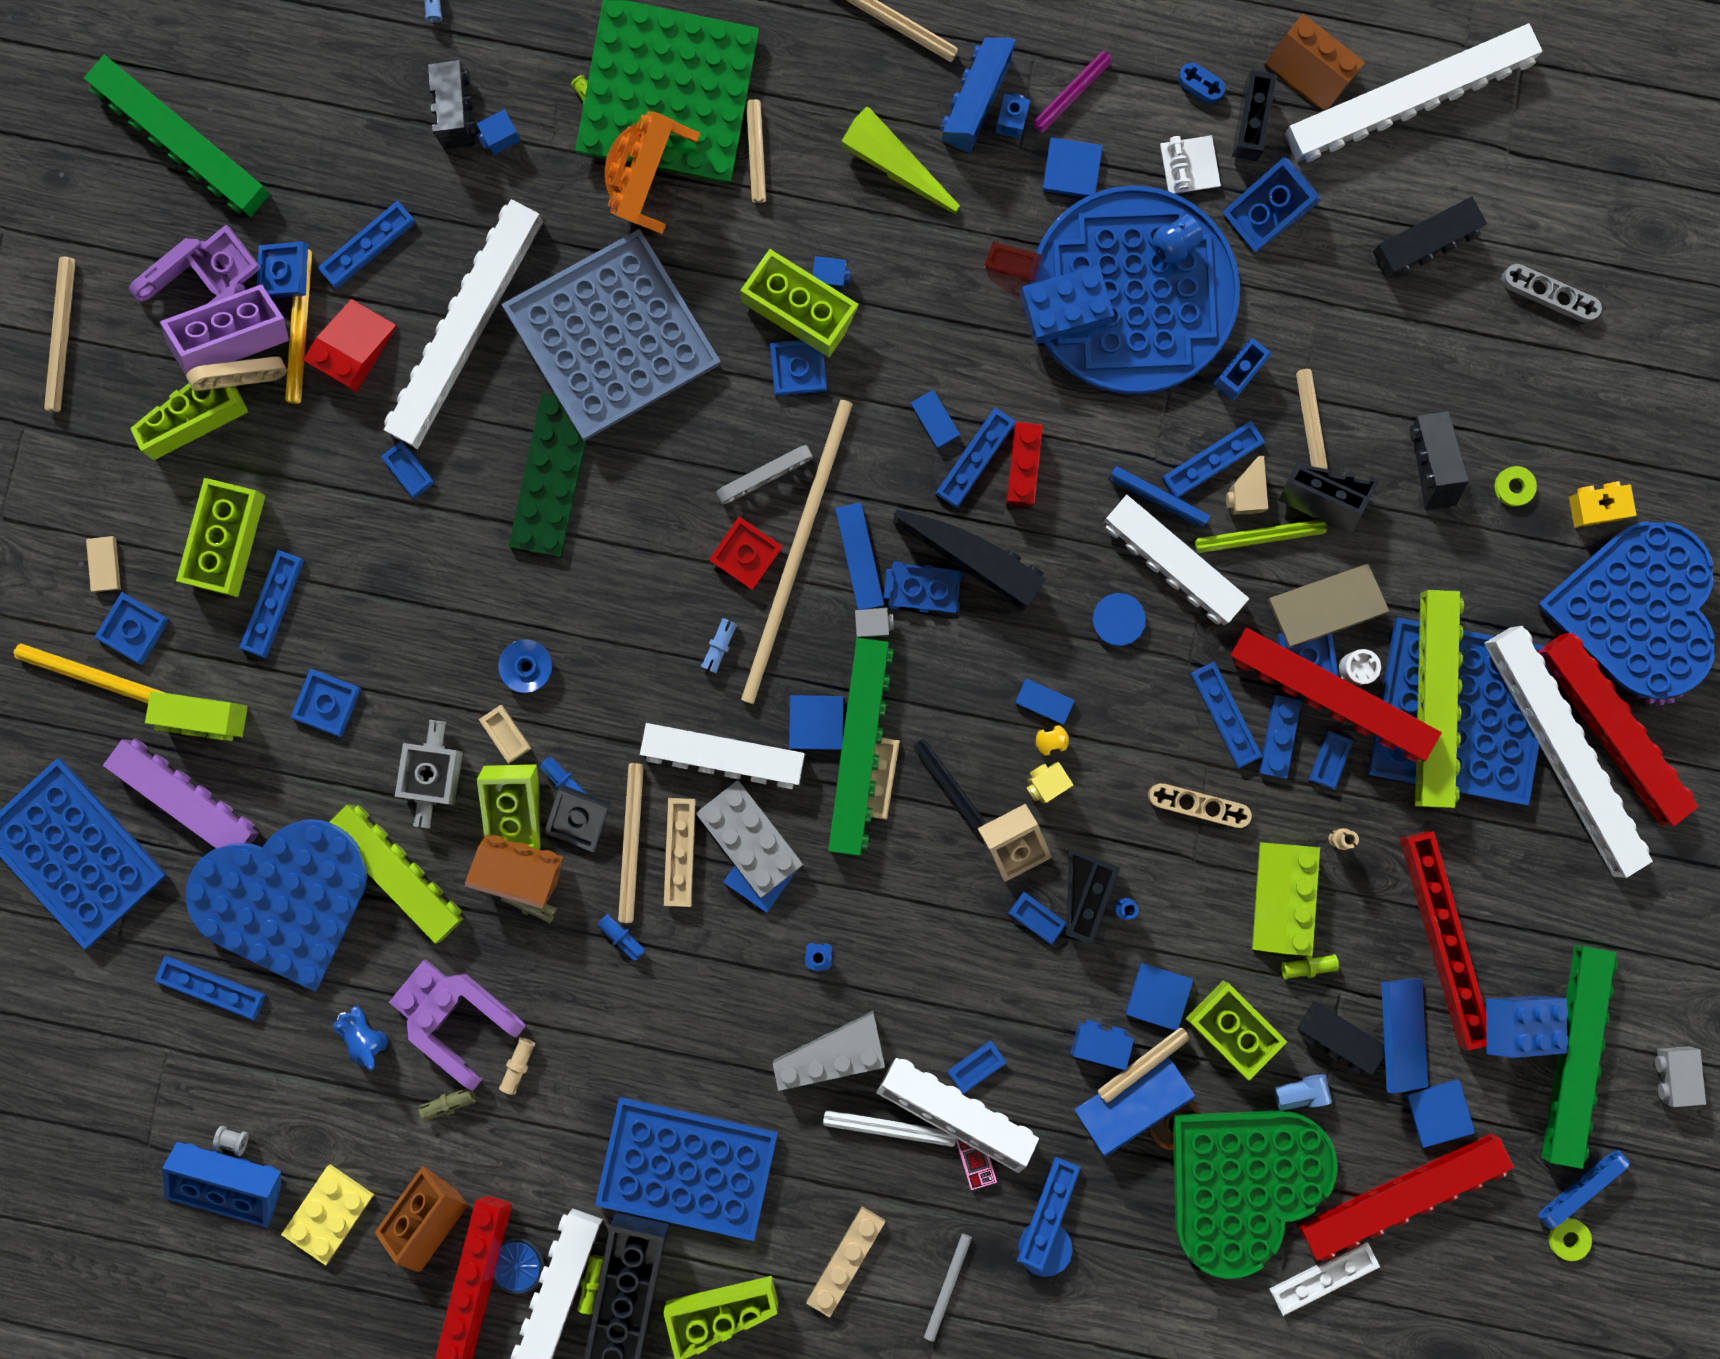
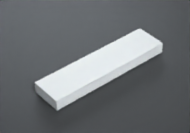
M1365 1240L1358 1246L1347 1249L1269 1290L1281 1314L1284 1316L1380 1268L1368 1242Z

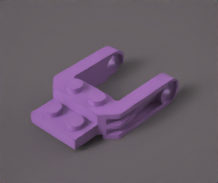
M225 225L207 241L185 238L130 284L129 290L137 301H146L157 294L189 266H192L210 291L217 295L209 302L212 303L245 291L243 283L260 270L261 267L233 230Z
M425 959L389 1003L408 1018V1040L459 1083L470 1090H474L483 1078H479L465 1065L466 1062L435 1037L432 1032L441 1026L462 1000V996L513 1037H518L526 1025L467 974L445 976Z

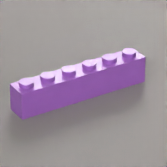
M122 739L103 764L105 768L216 849L231 843L252 844L259 832L253 829L255 825L250 820L242 816L239 819L231 813L233 811L232 807L222 801L216 802L210 797L212 795L210 791L200 785L196 787L189 782L191 778L180 770L174 771L169 768V762L165 758L157 754L154 756L146 751L148 747L137 739H133V741Z

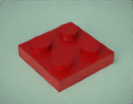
M738 517L709 561L753 591L783 546L741 517Z

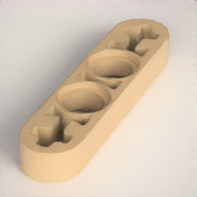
M269 357L198 366L191 369L186 374V378L192 390L199 391L274 381L282 378L287 373V369L280 357Z
M1161 783L1153 785L1148 792L1149 802L1158 808L1235 828L1245 827L1251 821L1252 814L1250 809L1240 803ZM1163 788L1164 794L1173 796V790L1177 791L1178 793L1174 798V807H1170L1172 801L1167 799L1158 803V798L1154 796V792L1160 791ZM1185 794L1190 795L1194 800V805L1189 810L1182 809L1179 804L1180 798ZM1211 801L1216 802L1220 807L1218 815L1214 817L1209 816L1205 811L1207 803ZM1225 804L1229 805L1227 811L1237 812L1239 808L1242 809L1241 814L1245 815V819L1239 820L1238 824L1235 823L1236 818L1232 816H1225L1226 821L1222 820L1226 810Z

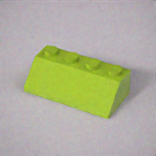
M769 249L740 290L741 302L827 357L831 356L843 339L859 306L855 301Z
M1260 842L1252 940L1253 950L1313 956L1320 847Z

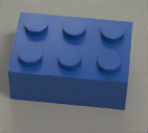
M1099 265L1023 286L1020 292V298L1034 345L1110 324L1114 317Z
M1523 996L1486 999L1487 1054L1518 1058L1567 1053V998Z

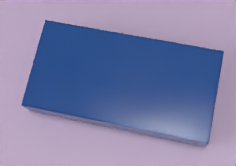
M934 390L910 403L936 449L960 436Z
M402 440L381 456L412 498H417L435 484L434 480Z
M1025 679L1015 704L1064 725L1075 700L1029 679Z
M1327 731L1308 781L1336 790L1354 740L1332 731Z
M1024 891L1008 912V914L1051 945H1053L1067 925L1064 920Z
M989 1040L947 1072L962 1094H965L1007 1062L993 1042Z

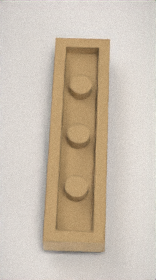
M668 798L664 906H692L696 799Z
M864 1207L860 1208L807 1299L808 1305L828 1317L832 1315L885 1223L884 1219Z

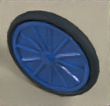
M510 1237L503 1240L493 1281L502 1291L508 1294L523 1295L531 1292L539 1285V1279L545 1266L542 1252L537 1245L526 1238Z

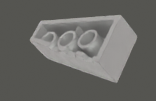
M874 1011L774 1059L773 1068L778 1091L885 1068Z

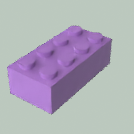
M262 284L160 321L166 343L185 375L191 369L198 366L234 362L289 341L284 318Z

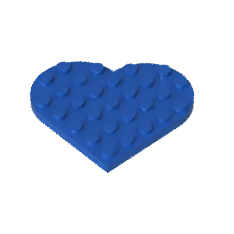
M1645 521L1624 529L1537 606L1565 634L1573 633L1578 636L1584 643L1583 648L1588 655L1593 657L1616 683L1625 690L1640 697L1670 699L1681 696L1695 688L1706 677L1714 662V633L1708 620L1699 610L1709 597L1713 587V561L1708 549L1695 534L1671 522Z
M302 820L286 825L268 839L263 847L250 843H231L206 854L197 862L189 875L186 885V905L193 923L210 941L316 992L363 896L367 883V866L364 864L363 857L359 851V845L342 828L322 820Z

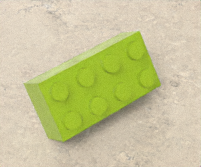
M204 478L176 581L238 597L266 495L256 490Z

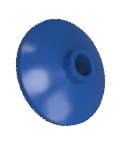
M528 639L518 640L508 645L502 652L498 664L499 674L503 682L512 690L522 693L534 692L543 687L550 678L552 660L546 648L538 642ZM525 662H530L532 666L528 672H525L522 668Z

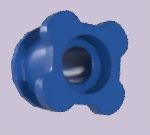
M809 943L806 946V967L814 971L828 970L832 965L831 945L828 943L824 945ZM815 953H821L824 959L821 962H817L813 956Z

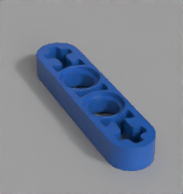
M1620 1150L1609 1153L1545 1206L1538 1215L1539 1219L1548 1229L1557 1227L1625 1171L1630 1162Z

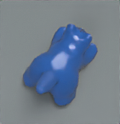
M354 1006L351 1009V1014L346 1012L339 1014L337 1022L333 1024L335 1032L347 1044V1051L353 1062L359 1066H366L370 1071L373 1070L375 1066L373 1057L379 1051H384L388 1046L386 1034L369 1028L364 1012L359 1006Z

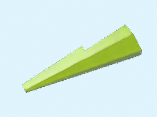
M866 107L853 120L842 139V149L886 172L888 178L956 214L960 205L869 107Z

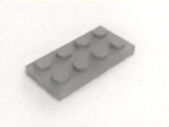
M739 780L696 812L697 816L760 898H763L804 865Z

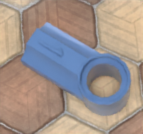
M1325 1074L1308 1076L1299 1082L1274 1087V1095L1280 1111L1307 1105L1308 1107H1319L1332 1103Z

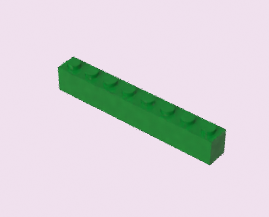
M105 54L84 77L91 85L89 90L100 100L106 97L111 101L108 106L120 116L124 113L131 119L128 123L140 133L146 130L150 134L148 139L159 149L165 146L170 150L167 155L177 164L181 165L183 162L190 167L187 172L199 182L205 179L209 183L207 188L220 198L224 195L228 198L227 205L239 215L243 211L251 217L271 194L262 184Z
M856 639L828 849L831 852L862 855V850L867 851L869 835L864 834L866 823L871 824L873 808L868 807L869 797H874L876 781H871L872 770L878 771L880 755L875 754L876 744H881L883 728H878L880 717L885 718L887 702L882 701L883 691H888L890 675H885L887 664L892 665L894 649L889 648V642Z
M1574 945L1566 995L1568 1009L1567 1053L1557 1054L1541 1157L1553 1164L1583 1169L1584 1162L1587 1161L1589 1156L1587 1140L1588 1135L1591 1134L1593 1129V1121L1591 1119L1592 1108L1597 1103L1595 1088L1596 1081L1601 1076L1599 1061L1600 1055L1605 1050L1603 1035L1604 1029L1609 1023V1012L1607 1009L1609 1000L1612 999L1614 992L1611 983L1613 974L1618 966L1616 952Z

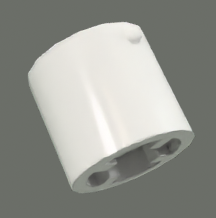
M1366 649L1346 654L1339 664L1341 678L1355 686H1361L1374 681L1381 671V662L1378 656Z

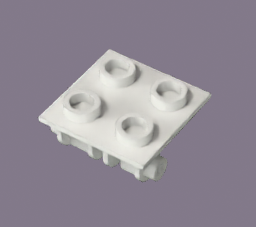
M1212 135L1181 140L1180 136H1174L1170 138V142L1160 143L1169 192L1178 194L1221 186Z

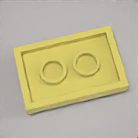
M330 1164L326 1167L281 1235L324 1265H327L375 1194Z

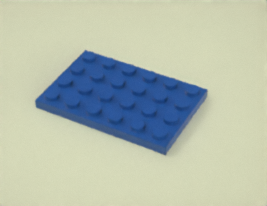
M57 758L0 810V857L84 950L89 949L168 876L62 758Z
M620 1097L595 1206L754 1241L778 1132Z

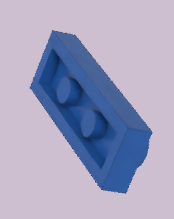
M1273 695L1259 774L1287 779L1302 700Z

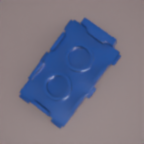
M894 561L892 569H886L883 599L888 600V606L891 609L904 607L919 609V612L927 613L929 610L956 613L959 612L960 603H957L959 598V582H962L963 573L944 568H935L933 565H924L922 567L909 564L903 565V562Z

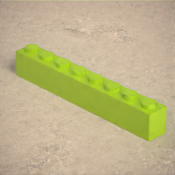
M1426 590L1420 593L1417 719L1441 731L1442 734L1426 762L1419 760L1418 764L1416 763L1415 806L1455 808V803L1459 800L1456 776L1460 772V762L1456 759V751L1460 747L1461 742L1460 733L1457 732V722L1461 719L1458 695L1461 694L1462 681L1458 679V668H1461L1463 660L1462 653L1459 652V641L1463 638V627L1459 624L1460 614L1463 613L1464 601L1460 598V591Z

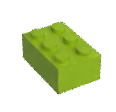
M150 691L145 723L154 724V730L200 737L207 736V738L233 741V736L243 737L248 706Z
M1222 981L1185 1018L1249 1081L1287 1043L1225 981Z

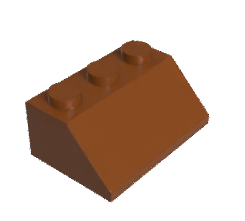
M1302 14L1284 36L1264 66L1321 111H1325L1331 107L1350 84L1365 62L1305 14Z
M486 835L478 846L465 881V887L543 909L558 884L563 857L556 855L552 851H541L531 848L525 843H514L504 840V838L497 835Z
M422 1166L374 1233L395 1264L421 1272L463 1214L468 1204L454 1187L428 1168Z

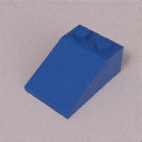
M1283 157L1222 213L1254 252H1257L1301 219L1322 198L1291 160Z

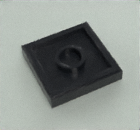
M561 784L558 787L544 834L594 853L597 849L611 803Z

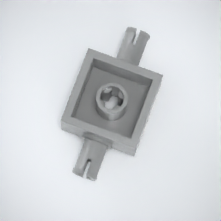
M429 720L427 742L423 746L403 743L395 797L415 799V802H417L413 823L415 827H431L433 804H455L463 751L445 749V746H442L447 722ZM431 770L434 772L433 777L425 776V771Z

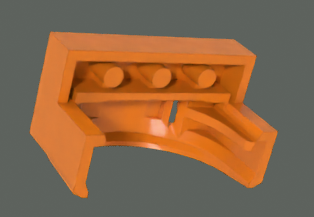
M647 111L646 115L640 116L638 123L624 130L611 146L605 164V183L610 196L608 206L611 207L610 213L663 234L666 224L640 214L670 132L695 143L698 141L700 132L674 122L675 120L659 113ZM630 154V156L634 157V159L632 161L631 167L625 168L627 158Z

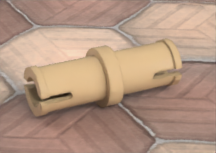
M1345 828L1332 831L1334 834L1330 833L1328 837L1329 843L1341 850L1354 848V844L1357 845L1359 842L1358 835L1354 831Z
M519 1038L512 1059H509L506 1064L508 1069L499 1089L507 1094H516L523 1073L527 1072V1062L535 1043L526 1038Z

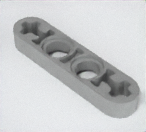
M1514 264L1508 267L1502 274V284L1508 290L1580 322H1591L1601 313V303L1595 297L1526 266ZM1514 272L1518 273L1517 278L1520 279L1516 283L1512 281L1513 277L1511 276ZM1528 278H1531V280L1528 283L1524 282ZM1539 281L1545 285L1546 291L1544 294L1539 295L1534 292V282ZM1564 292L1568 294L1570 298L1568 305H1561L1557 301L1558 293ZM1575 304H1576V305H1579V306H1577L1576 308H1574V310L1572 309V307H1573ZM1587 304L1590 305V311H1592L1588 315L1585 314L1586 309L1583 308Z
M807 445L796 448L723 486L716 491V494L722 505L730 503L807 463L813 458V455Z

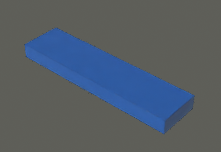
M397 200L317 268L337 290L412 227L416 221Z
M995 407L935 495L955 509H958L1015 426L1016 421Z
M1249 421L1167 473L1161 479L1171 494L1176 498H1180L1262 446L1265 441L1252 421Z
M1118 466L1113 469L1109 476L1110 481L1199 528L1205 526L1210 518V515Z
M860 502L837 507L835 510L858 610L882 607L884 602L862 504Z
M277 550L239 649L267 658L305 561L304 559Z
M1215 661L1189 673L1237 769L1263 757Z
M164 956L154 980L156 983L251 1020L257 1019L266 996L262 992L170 956Z
M1054 1157L1019 1252L1018 1262L1043 1272L1081 1167Z

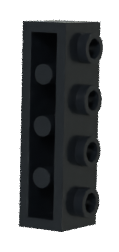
M1473 196L1380 243L1372 252L1387 279L1394 275L1400 278L1411 272V267L1419 263L1420 266H1423L1434 260L1435 254L1441 251L1443 254H1447L1456 249L1458 242L1464 239L1467 242L1476 239L1481 235L1480 230L1487 225V222Z

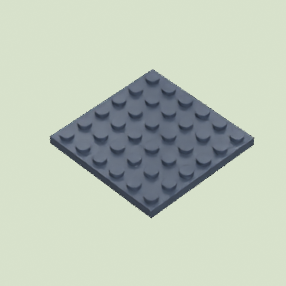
M640 229L502 304V308L583 442L721 365L720 359Z

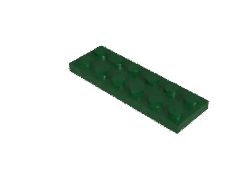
M541 393L508 547L562 558L587 440L583 442L556 395Z

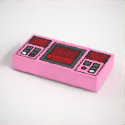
M956 1138L971 1190L996 1183L997 1180L990 1157Z

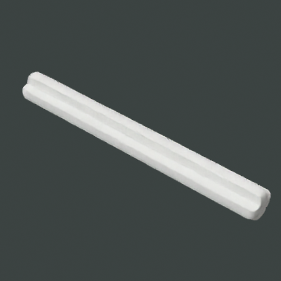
M826 1111L824 1114L823 1124L828 1127L951 1147L956 1143L955 1137L939 1128L834 1111Z

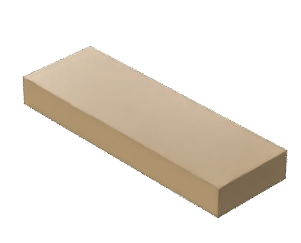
M882 738L881 744H876L875 754L880 755L878 771L872 770L871 781H876L874 797H869L868 807L873 808L872 817L887 820L899 740Z

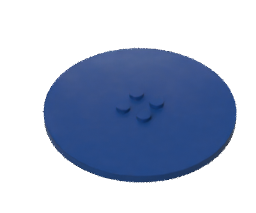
M1121 186L1102 190L1085 197L1068 208L1056 219L1041 240L1031 267L1029 285L1099 265L1114 312V317L1110 324L1044 342L1045 347L1053 358L1064 369L1081 381L1101 390L1125 395H1142L1165 391L1188 381L1212 362L1229 338L1235 324L1240 301V280L1236 260L1227 239L1216 223L1204 211L1185 198L1169 191L1147 186ZM1187 214L1193 217L1203 231L1204 237L1202 241L1187 252L1185 260L1172 264L1162 261L1156 255L1152 246L1153 237L1158 228L1163 225H1171L1182 215Z

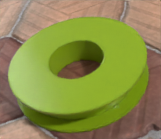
M1513 466L1503 470L1495 481V493L1502 503L1513 507L1528 503L1534 497L1537 489L1534 475L1528 469L1520 466ZM1512 479H1516L1522 484V490L1518 494L1513 493L1509 488V483Z
M1567 1218L1560 1225L1549 1231L1548 1240L1552 1251L1564 1260H1580L1590 1251L1592 1245L1591 1233L1583 1223L1576 1219ZM1569 1232H1574L1577 1237L1576 1243L1571 1247L1565 1246L1564 1236Z

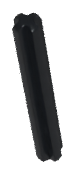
M925 739L918 741L913 746L915 751L971 827L977 830L985 824L984 818Z

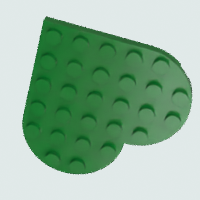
M1290 1111L1173 1115L1175 1226L1177 1238L1183 1251L1202 1271L1219 1278H1241L1259 1271L1273 1254L1276 1255L1284 1237L1285 1222L1299 1220L1316 1211L1315 1208L1331 1194L1337 1177L1338 1165L1336 1152L1330 1138L1314 1121Z

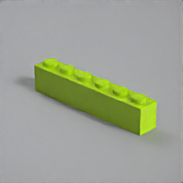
M346 805L330 823L342 828L357 842L364 864L367 866V873L435 944L443 941L464 920L460 915L462 913L461 909L454 902L450 901L448 903L441 896L443 894L442 889L436 883H429L423 877L425 872L416 863L413 862L411 864L404 857L406 852L398 844L392 845L386 839L388 836L387 832L378 824L374 826L367 819L369 814L360 805Z

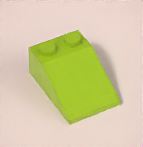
M537 764L483 766L477 778L484 836L497 835L504 838V840L514 843H525L531 848L540 850V788Z

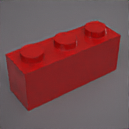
M1015 423L1006 506L1032 508L1034 505L1043 424Z

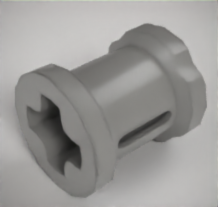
M220 1126L215 1133L212 1147L215 1150L222 1148L233 1151L235 1155L241 1156L247 1146L249 1133L244 1131L237 1133L227 1130L226 1126Z

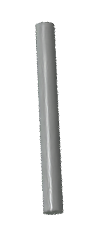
M962 1233L924 1335V1338L929 1341L935 1340L972 1237Z

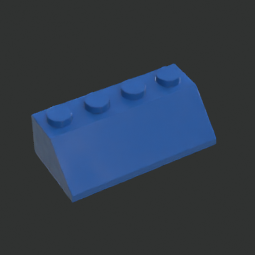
M984 38L981 46L976 45L971 60L974 61L971 70L966 68L961 79V84L964 86L960 93L956 92L952 99L950 105L953 108L950 117L945 115L942 121L940 131H943V142L971 153L1012 61L1015 39Z
M176 1142L162 1168L165 1199L266 1228L269 1227L281 1188V1171L274 1167L251 1163L244 1158L237 1159L226 1156L219 1151L201 1149L194 1144Z

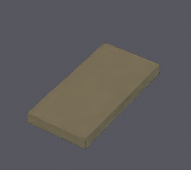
M1369 564L1285 592L1268 600L1288 649L1386 615L1389 612Z

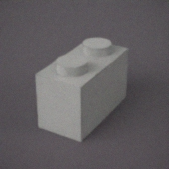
M1690 1046L1657 1049L1658 1056L1655 1058V1065L1660 1073L1661 1084L1658 1085V1093L1662 1102L1672 1107L1706 1105L1701 1050Z

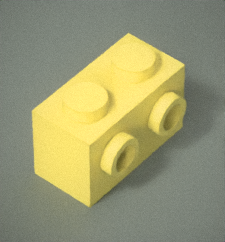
M1057 762L1049 767L1046 764L1041 765L1030 772L1032 778L1027 780L1030 786L1026 789L1034 801L1040 800L1041 803H1047L1073 786V783L1060 763Z

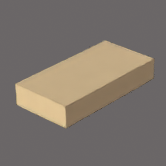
M116 537L86 539L91 592L121 590Z
M499 705L479 719L508 764L532 749L503 705Z

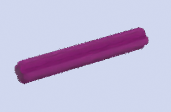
M1102 51L1034 120V127L1039 132H1044L1111 64L1112 57L1106 51Z

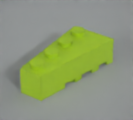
M188 383L180 391H174L169 396L170 399L161 407H155L130 429L140 450L151 459L156 460L248 413V410L236 386L195 391L192 390Z
M772 1276L667 1300L664 1308V1317L674 1358L686 1359L696 1353L698 1355L721 1340L724 1342L731 1338L733 1334L743 1329L747 1330L776 1315L778 1312V1299Z

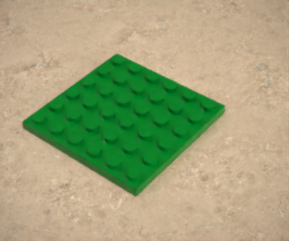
M603 0L575 152L607 159L610 148L618 136L628 127L638 123L641 115H646L647 111H652L700 132L696 143L670 132L657 167L658 170L731 184L759 28L627 0ZM629 154L626 163L632 164L634 157H631Z

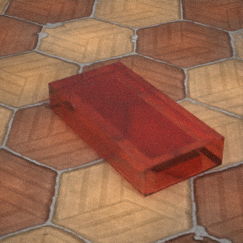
M993 242L984 267L988 270L1034 282L1043 257L1037 253Z

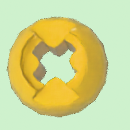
M1060 725L1055 726L1054 730L1050 732H1044V729L1040 730L1036 735V746L1045 756L1050 755V751L1054 749H1060L1061 752L1065 751L1069 744V736Z

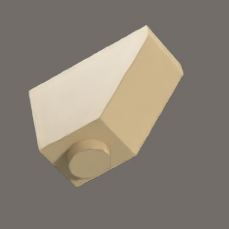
M1264 456L1257 457L1231 486L1229 492L1226 493L1227 508H1231V515L1263 513L1268 509Z

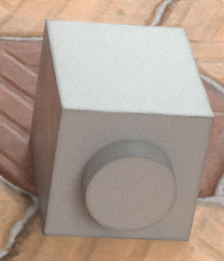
M887 608L855 610L857 638L889 637V631L894 630L893 614L888 615Z

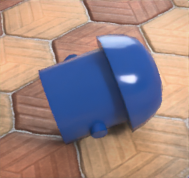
M1187 214L1182 215L1171 225H1163L1158 228L1154 234L1152 246L1156 255L1162 261L1170 264L1181 262L1186 259L1187 252L1202 241L1204 237L1203 231L1193 217Z

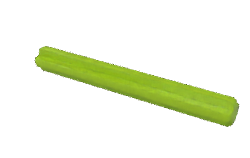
M1313 520L1196 539L1195 547L1198 553L1320 535L1327 531V526L1321 520Z

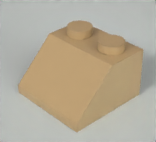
M1026 804L978 828L1004 882L1052 858L1039 825Z

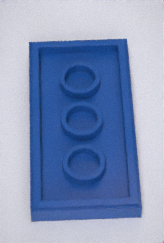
M1410 978L1382 982L1387 1092L1399 1093L1428 1087L1423 980L1422 978Z
M1168 1056L1110 1102H1104L1100 1095L1097 1094L1074 1110L1104 1157H1106L1195 1099L1196 1096Z

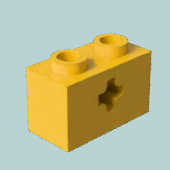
M1620 482L1604 484V489L1594 490V486L1577 489L1578 493L1569 497L1574 528L1627 520L1637 516L1631 484L1621 486ZM1599 502H1604L1605 506L1599 505Z

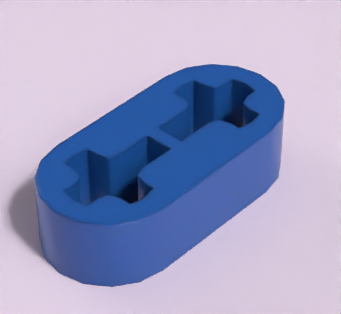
M1187 63L1181 68L1178 82L1182 88L1208 104H1215L1221 100L1225 92V84L1219 77L1196 63ZM1194 72L1195 79L1192 78L1190 81H1188L1186 79L1187 74ZM1216 86V93L1208 94L1209 88Z

